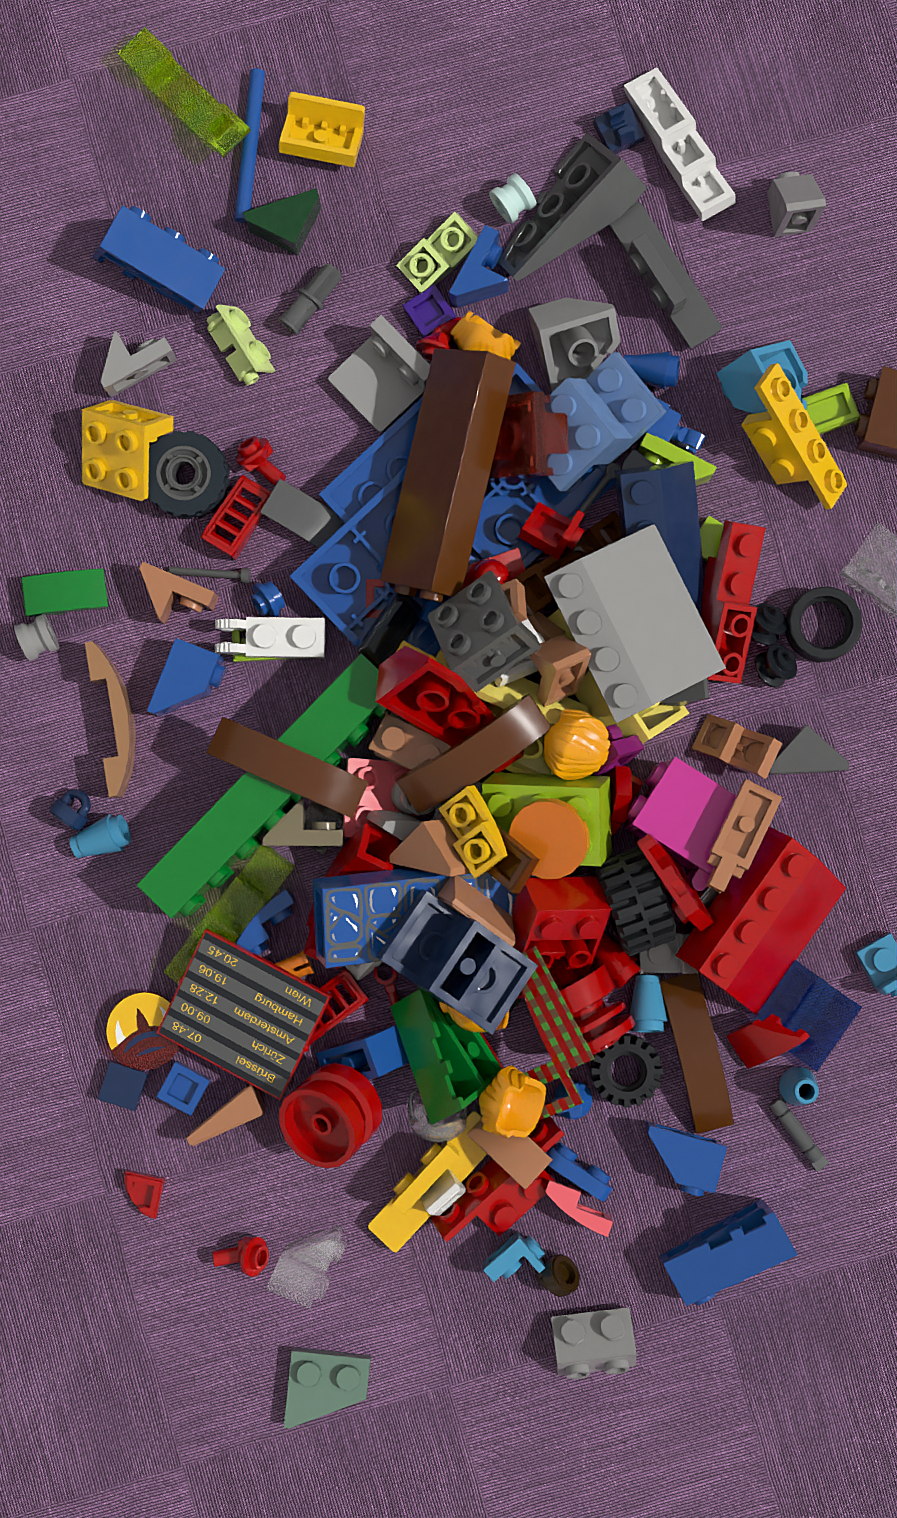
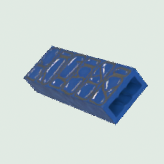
M403 868L312 879L316 957L325 968L381 961L376 956L421 889L428 891L438 898L437 895L450 876L415 868ZM484 872L477 878H474L471 873L458 875L512 916V908L517 893H511L488 872ZM530 875L529 878H539V877H536V876H534V875Z

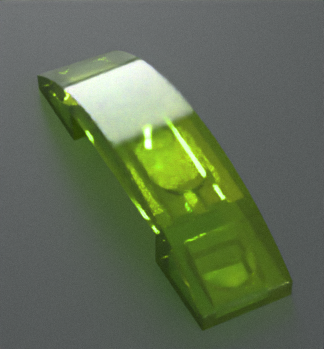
M144 27L117 53L145 87L187 129L223 158L251 132L250 128L226 104H220L174 60L172 53L147 28Z

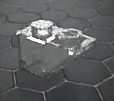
M337 1224L286 1244L266 1289L309 1309L314 1298L322 1301L331 1281V1278L325 1275L331 1261L339 1263L348 1242L341 1239L345 1227Z

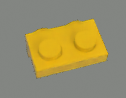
M290 92L288 97V114L279 140V153L355 167L364 133L365 107L358 104Z

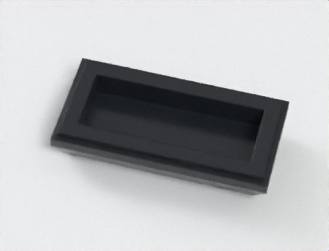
M395 593L361 640L357 650L379 670V665L396 653L402 641H405L420 620L419 616L422 608L411 596Z

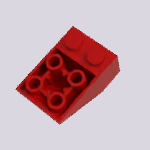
M597 877L529 878L521 892L516 895L512 908L515 934L513 948L522 953L536 946L559 990L588 975L612 911ZM522 991L516 999L524 998Z

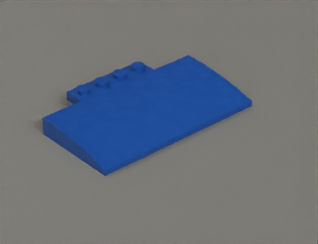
M518 363L515 365L470 555L478 560H482L514 548H519L524 567L526 568L543 552L518 537L538 501L566 518L574 515L605 476L604 472L608 464L593 465L567 491L558 490L513 433L547 398L546 394ZM423 397L318 494L344 524L288 576L356 649L377 619L366 618V614L372 608L374 610H383L395 594V587H390L389 583L383 582L384 587H374V601L366 608V579H380L386 556L385 551L392 531ZM615 479L610 480L592 505L616 483ZM418 591L417 598H412L423 610L427 599L419 598L420 591ZM421 619L405 640V642L432 656L441 648L432 626Z

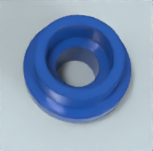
M267 581L264 584L258 582L253 585L254 594L251 596V600L257 611L262 616L266 614L270 617L279 616V610L285 607V602L277 587L271 581Z

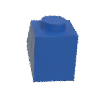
M175 638L147 711L160 717L210 695L212 688L218 689L223 681L226 667L222 665L224 658L219 654Z
M397 1025L370 1032L316 1053L320 1067L332 1063L350 1066L363 1074L368 1080L380 1077L409 1063Z
M646 1121L644 1129L675 1182L681 1184L680 1190L701 1197L704 1191L715 1193L727 1146L719 1140Z

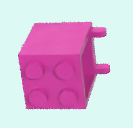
M673 757L666 763L661 760L659 764L654 766L644 784L649 786L645 795L640 794L633 799L628 812V822L624 829L640 839L650 833L683 867L690 870L687 876L691 881L692 888L701 891L707 887L705 885L714 866L706 863L710 855L709 851L736 795L677 757Z

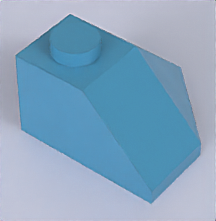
M790 340L751 349L716 373L722 384L721 387L724 395L731 401L734 408L752 414L767 411L754 387L771 364L778 363L807 411V401L803 398L801 399L802 388L808 383V373Z

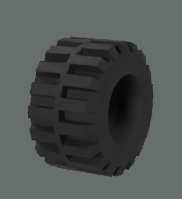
M640 847L609 857L602 866H594V877H597L609 906L612 908L609 916L610 924L620 947L627 955L632 956L675 940L676 925L660 877Z

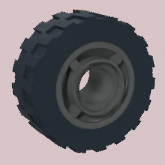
M189 430L187 432L173 431V434L161 436L157 443L149 447V499L162 511L173 517L193 519L192 517L198 516L201 518L206 516V513L209 511H214L218 508L217 505L221 500L224 501L227 495V487L230 486V468L223 452L208 437ZM184 466H193L195 469L193 481L186 485L179 484L177 481L178 471Z

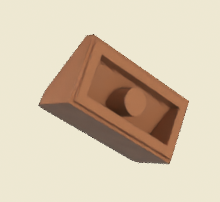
M451 876L437 895L438 899L458 914L476 920L513 947L515 944V934L512 916L460 876Z

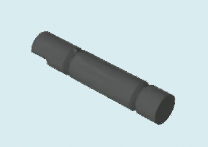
M781 1097L773 1100L768 1105L775 1116H778L780 1123L800 1150L804 1151L803 1154L814 1169L819 1172L829 1163L818 1146L814 1144V1141L792 1111L788 1109L784 1100Z

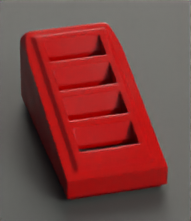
M241 475L200 536L202 541L236 561L261 521L263 515L260 512L272 492ZM244 489L262 499L260 503L256 505L242 497L241 494ZM237 502L253 513L250 517H247L233 509ZM228 515L245 524L243 528L239 530L225 520ZM220 528L236 537L234 541L230 542L218 535L217 533Z
M347 968L320 987V989L330 992L342 1008V1011L336 1014L328 1003L325 1013L330 1020L326 1023L322 1019L317 1026L318 1029L315 1030L309 1045L370 1000L369 995ZM340 982L355 1000L351 1004L347 1003L335 987Z

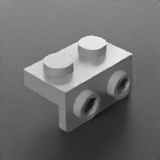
M629 1307L551 1317L558 1375H566L568 1379H582L588 1377L590 1372L606 1370L607 1374L616 1375L626 1373L630 1370L629 1367L636 1366L637 1353Z

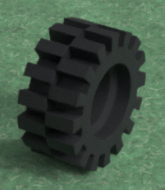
M634 1034L622 1035L616 1043L594 1054L595 1059L590 1061V1077L594 1087L604 1099L615 1106L622 1105L623 1107L631 1108L630 1105L644 1104L643 1101L647 1098L651 1099L655 1095L653 1093L655 1089L660 1087V1076L663 1075V1068L660 1064L661 1059L646 1040ZM622 1055L635 1057L641 1066L639 1078L630 1085L618 1084L611 1076L613 1061Z

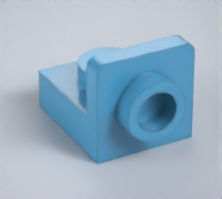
M886 933L857 949L854 953L876 992L883 995L890 993L891 997L897 996V943L891 933Z
M517 1231L483 1261V1270L493 1282L500 1276L507 1279L520 1268L522 1262L519 1259L525 1256L540 1273L545 1269L544 1261L541 1258L545 1251L531 1235L525 1239Z

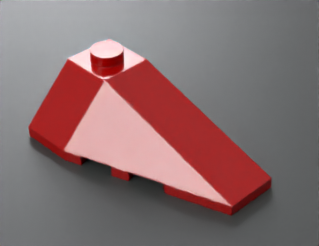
M404 646L379 665L375 702L451 747L495 719L493 713L460 675L427 655ZM524 750L495 769L494 772L499 773L523 757Z

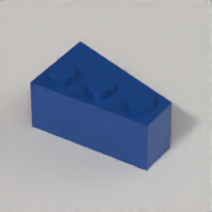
M122 205L113 218L92 259L103 263L106 258L123 268L124 276L132 280L138 277L153 286L155 292L197 314L201 312L226 269L218 264L219 258L206 249L199 248L196 251L184 243L186 239L179 232L169 227H165L162 230L150 222L152 218L143 210L135 206H130L128 209Z

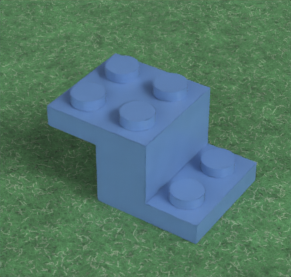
M613 352L586 379L566 378L513 433L558 490L567 491L593 465L613 463L667 411L619 352Z

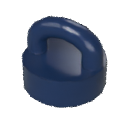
M70 789L62 798H55L49 807V811L60 821L79 831L82 830L89 820L86 815L91 808L90 798L82 790ZM75 798L81 802L79 810L70 804Z

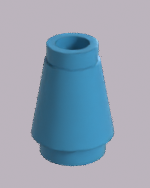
M109 814L76 835L71 836L70 846L77 858L120 852L124 850V846L131 844V832L122 815L114 817Z
M657 975L636 976L629 1013L636 1023L632 1028V1032H664V1023L667 1022L661 985L659 984V976Z
M790 1068L780 1079V1094L791 1105H807L814 1102L819 1095L817 1079L807 1068ZM806 1084L808 1090L802 1096L799 1094V1088L801 1085Z

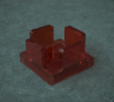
M539 391L508 395L488 480L554 476L553 468L547 465V455L567 454L569 452L568 420L565 413L546 412L545 404H550V395H544V392Z

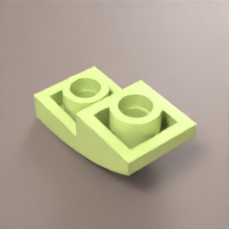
M454 212L428 239L423 238L396 266L422 293L440 282L469 256L479 236L458 213Z

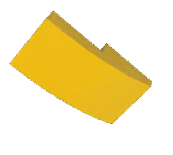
M475 785L467 786L438 808L458 839L453 846L474 878L479 877L507 856L506 848L495 820Z

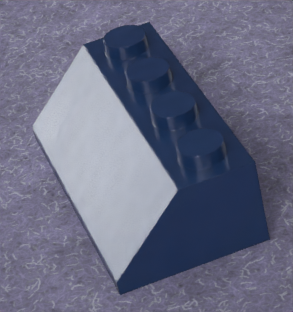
M684 461L614 470L621 539L655 524L701 617L704 569L694 462Z

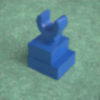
M657 399L667 412L639 439L643 441L646 433L657 436L667 442L672 439L683 449L695 454L697 450H700L706 436L698 431L679 426L678 423L682 414L670 409L669 404Z

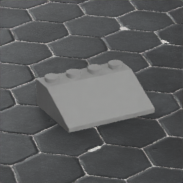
M655 524L584 556L544 577L575 641L587 647L592 654L588 667L616 723L726 668Z

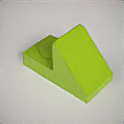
M646 433L638 449V452L654 465L693 461L696 486L709 482L717 468L705 460L649 433Z

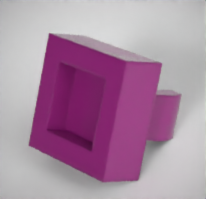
M616 724L605 726L609 734V754L604 765H601L600 769L594 772V774L600 775L614 771L616 766H625L644 749L638 736L634 735L623 738L622 731Z

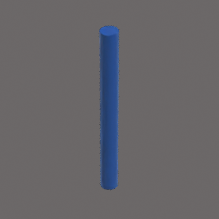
M258 68L251 69L249 77L234 220L240 223H246L243 212L251 210L265 81V71Z

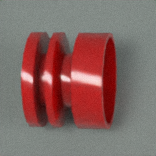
M603 963L592 966L587 976L559 990L593 1055L616 1043L623 1034L632 1029L636 1024L630 1014L615 1019L612 1018L626 1007V1004L623 1000L604 1003L603 998L616 986Z

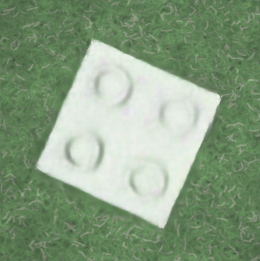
M877 522L851 561L844 566L839 575L844 578L843 583L845 585H850L858 592L861 589L865 590L861 595L864 599L869 594L873 596L871 604L875 605L879 601L878 607L889 614V617L893 620L895 617L897 618V536Z

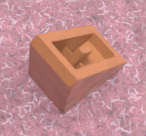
M445 819L423 821L390 854V863L450 877L471 873L453 846L458 839Z

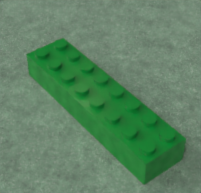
M360 654L277 741L338 767L344 760L340 756L343 750L349 744L356 748L371 732L367 726L375 717L378 716L383 720L385 714L391 712L375 702L379 670L365 656ZM246 772L147 873L137 886L171 919L192 917L206 903L207 900L203 895L210 888L214 889L217 887L219 889L234 874L230 867L238 859L246 861L262 845L257 839L266 830L271 831L287 814L285 810L294 801L298 803L305 797Z

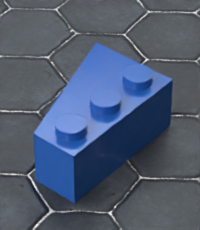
M760 1198L659 1255V1258L685 1305L688 1306L692 1303L701 1305L712 1299L716 1292L739 1284L745 1279L791 1259L798 1254L774 1211Z

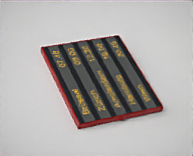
M207 928L183 977L179 979V986L158 1028L157 1034L281 1100L304 1053L309 1050V1042L332 995Z

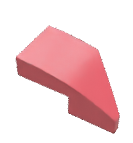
M553 1180L548 1181L545 1192L559 1208L580 1224L608 1237L613 1224L609 1214L578 1203L581 1191L576 1185L569 1184L565 1186Z

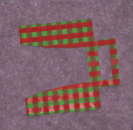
M535 946L522 952L524 956L538 965L522 989L532 1019L552 1061L524 1072V1074L543 1084L560 1078L569 1095L544 1105L539 1118L541 1120L584 1103L567 1070L595 1058ZM480 1032L482 1038L484 1039L492 1054L496 1058L497 1062L503 1069V1066L501 1065L498 1057L494 1053L487 1039L485 1038L483 1033Z

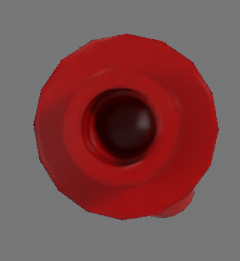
M460 317L437 326L432 334L417 341L416 348L421 352V356L425 360L432 361L434 348L452 349L449 345L450 337H452L450 332L461 320Z
M253 436L238 446L237 450L239 453L235 457V461L244 471L251 472L253 469H256L274 486H276L279 479L285 481L286 475L267 459L274 452L267 438L258 439L256 436Z
M257 1236L244 1237L238 1241L237 1247L212 1251L213 1266L218 1267L240 1262L242 1273L255 1277L267 1266L269 1250L263 1238Z

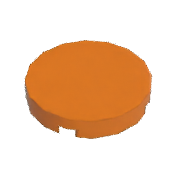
M540 798L524 806L513 818L508 834L540 859L531 875L541 879H559L571 874L586 858L590 846L589 828L585 820L582 821L581 817L577 814L578 811L571 804L556 798Z

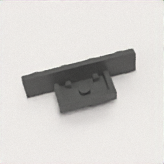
M637 202L619 219L608 225L628 255V262L632 270L638 277L643 278L649 287V294L653 302L659 309L664 310L689 350L694 349L721 331L722 325L640 202Z

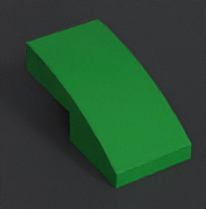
M104 568L56 572L21 578L25 617L39 616L41 614L46 616L61 615L70 611L99 610L108 607Z

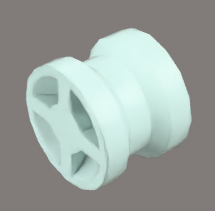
M516 173L507 178V184L503 187H495L489 192L493 205L509 224L518 220L519 213L524 209L531 210L536 206V200L532 191Z

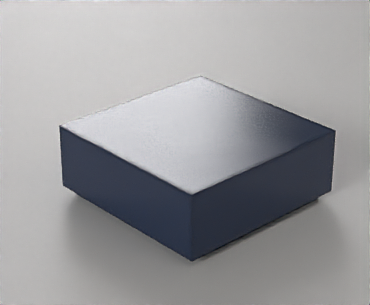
M113 1060L110 1061L98 1100L136 1111L149 1072Z

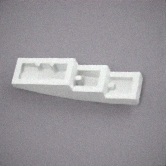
M656 67L625 84L624 91L644 129L701 221L735 204V193L716 168L715 156L696 131L695 119L659 69Z

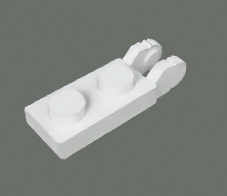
M246 617V620H215V629L224 632L246 631V644L221 642L220 644H215L216 654L246 655L247 658H325V618Z

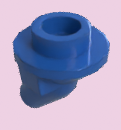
M572 1080L584 1103L557 1114L567 1119L576 1120L584 1117L589 1112L592 1106V1095L590 1089L584 1083ZM563 1083L557 1087L552 1102L569 1096Z

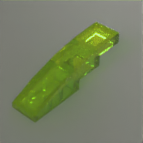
M261 845L240 875L233 880L215 906L205 915L164 970V973L175 982H179L207 928L237 943L247 925L268 904L296 866L270 846Z

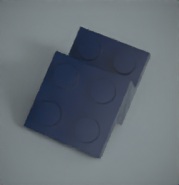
M421 889L376 956V958L436 1000L455 1009L492 1035L538 966L474 919L458 914L423 889Z

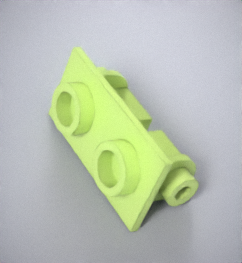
M218 304L216 308L219 312L212 314L206 320L209 324L207 330L221 352H226L232 346L235 347L236 350L226 357V360L240 382L244 381L249 386L259 380L260 377L257 372H275L269 361L271 355L266 346L261 341L255 339L249 329L251 323L246 314L235 306Z

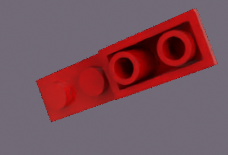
M725 520L717 557L708 556L703 586L701 619L726 668L711 675L707 680L741 684L757 607L749 605L765 535V527Z

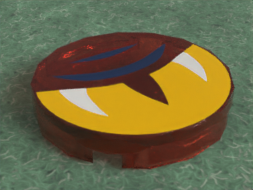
M153 991L135 992L119 1000L109 1013L105 1026L107 1044L114 1057L125 1066L138 1070L156 1069L169 1062L181 1046L157 1034V1031L172 1000Z

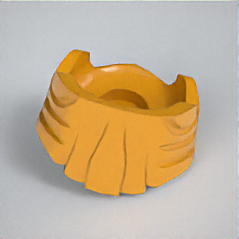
M468 311L450 332L459 350L489 351L511 360V357L521 344L520 341L513 339L507 333L503 334L477 315L471 317L473 315L471 311Z
M565 709L561 712L559 721L544 735V760L552 772L562 779L578 780L593 774V772H597L608 758L610 746L608 731L605 725L588 710L585 712L576 709Z
M512 1065L501 1069L492 1080V1083L479 1096L483 1130L503 1136L504 1138H509L511 1135L526 1138L534 1130L540 1118L546 1097L545 1085L525 1075Z

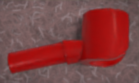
M375 967L373 972L374 978L381 986H384L392 1006L399 1001L395 984L398 979V972L392 969L393 975L391 979L383 981L379 978L378 969Z

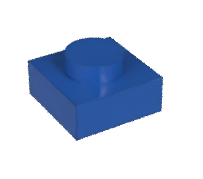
M176 1061L156 1097L191 1116L207 1089L211 1078Z

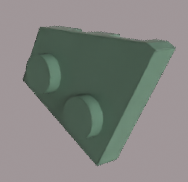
M293 1347L283 1428H293L366 1400L371 1355Z

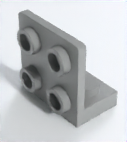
M380 315L370 324L371 337L347 358L328 379L334 388L378 433H383L424 394L430 364Z

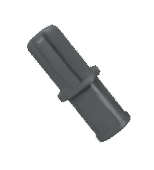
M324 264L304 289L300 287L297 290L299 295L285 313L278 318L279 322L297 336L317 310L322 311L324 308L322 303L342 279V274L331 264Z

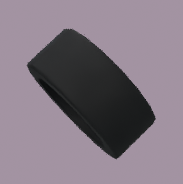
M830 586L816 587L799 596L789 607L786 614L788 628L785 631V636L791 648L802 658L817 663L833 661L851 651L858 642L863 627L861 611L855 600L843 590ZM827 602L833 604L841 610L845 617L846 628L844 636L831 647L812 645L801 632L800 622L802 614L814 603Z

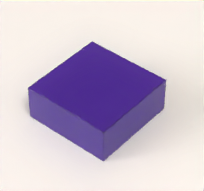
M435 284L403 305V311L422 338L432 334L437 326L456 318V315Z

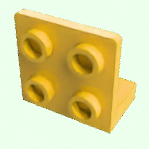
M112 399L82 409V483L139 501L147 499L149 442H154L157 440V437L173 431L174 416Z

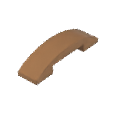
M93 641L84 642L90 681L97 685L107 683L118 756L103 758L108 796L114 799L123 798L129 785L135 760L136 731L132 705L123 679L109 656Z

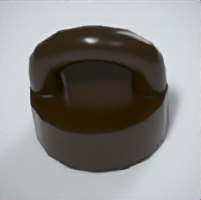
M563 1254L555 1255L544 1262L545 1269L540 1273L538 1271L535 1273L537 1282L557 1297H565L573 1293L580 1284V1275L576 1265L569 1257Z

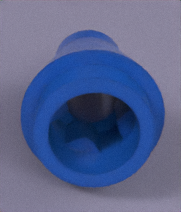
M671 351L638 355L625 354L624 359L643 383L666 390L667 387L677 386L680 356L671 355Z

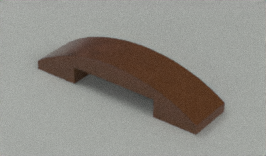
M615 511L588 528L582 534L574 550L566 547L559 560L550 555L539 564H534L512 579H517L525 588L526 612L529 616L539 612L555 601L544 578L545 576L621 540L620 520Z
M528 693L496 714L494 720L434 759H427L396 779V783L419 814L454 796L467 786L474 784L500 767L551 728V724Z
M222 717L206 752L211 756L352 819L369 783L349 772L225 717Z
M681 974L659 980L666 1015L670 1022L687 1091L686 1097L695 1133L698 1134L734 1125L723 1066L698 974Z

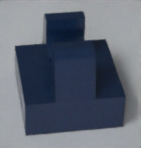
M629 102L614 107L593 120L594 128L602 144L615 154L644 141L645 135Z

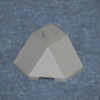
M565 297L528 309L535 343L551 393L566 378L586 379L600 365L607 353L612 354L621 342L613 304Z

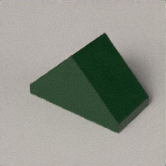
M317 188L243 212L250 233L298 256L322 208Z

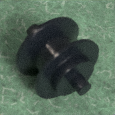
M759 603L755 606L757 607L751 639L763 645H774L779 639V634H783L787 630V619L778 606Z
M774 644L768 648L767 652H762L756 656L755 669L758 678L765 684L778 688L784 684L785 680H790L796 676L797 663L792 652L782 645Z

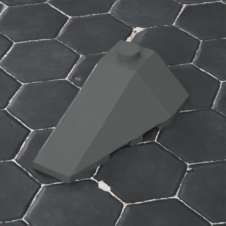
M586 133L560 161L554 171L558 177L548 193H540L536 200V204L539 207L530 221L520 225L497 262L517 282L619 219L628 209L636 204L639 197L647 189L644 183L620 157L589 133Z

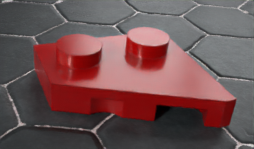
M650 833L639 840L637 844L660 877L665 892H670L675 901L671 905L684 924L689 921L692 922L701 932L715 922L698 893L692 888L691 881L680 862Z

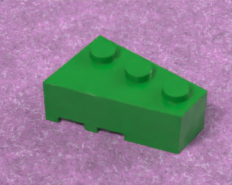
M421 988L413 990L390 1006L431 1125L464 1109L481 1095L502 1069L481 1034L464 1030L452 1020L449 1012L444 1013L442 1011L439 1001Z

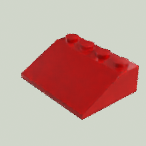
M769 826L749 869L744 871L740 879L732 875L725 891L718 893L707 909L715 923L702 932L695 926L675 956L752 1013L758 1015L841 897L846 887L815 855L794 838Z

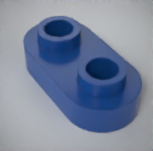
M558 1142L555 1147L552 1146L545 1152L552 1159L548 1166L597 1199L605 1202L614 1189L608 1184L611 1179L610 1175L594 1164H591L587 1169L575 1161L578 1154L563 1143Z

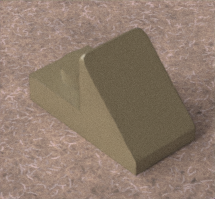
M302 798L263 837V846H344L343 830H336V822H312V830H305V798Z

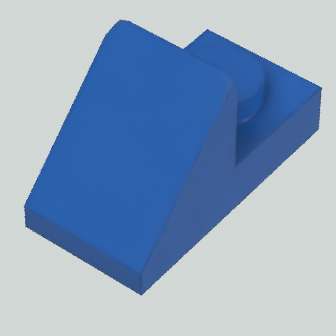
M487 225L484 226L449 291L451 305L459 308L505 294L509 291L508 279L487 269L488 267L493 269L496 266L503 250L499 246V231Z

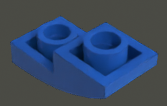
M285 889L266 904L247 925L236 944L257 955L267 950L269 947L265 941L273 937L265 923L270 920L273 926L293 914L290 906L297 901L291 891Z

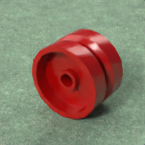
M338 1063L326 1064L318 1068L283 1100L279 1110L280 1128L288 1145L299 1157L311 1165L325 1169L340 1167L348 1161L378 1131L382 1121V1103L374 1086L363 1074L354 1068Z

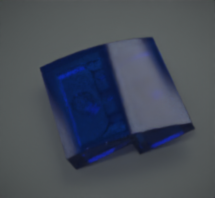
M795 960L754 1020L764 1021L768 1016L774 1014L781 1018V1023L784 1027L794 1032L800 1028L805 1030L810 1037L800 1045L788 1050V1052L816 1072H819L862 1010V1007Z

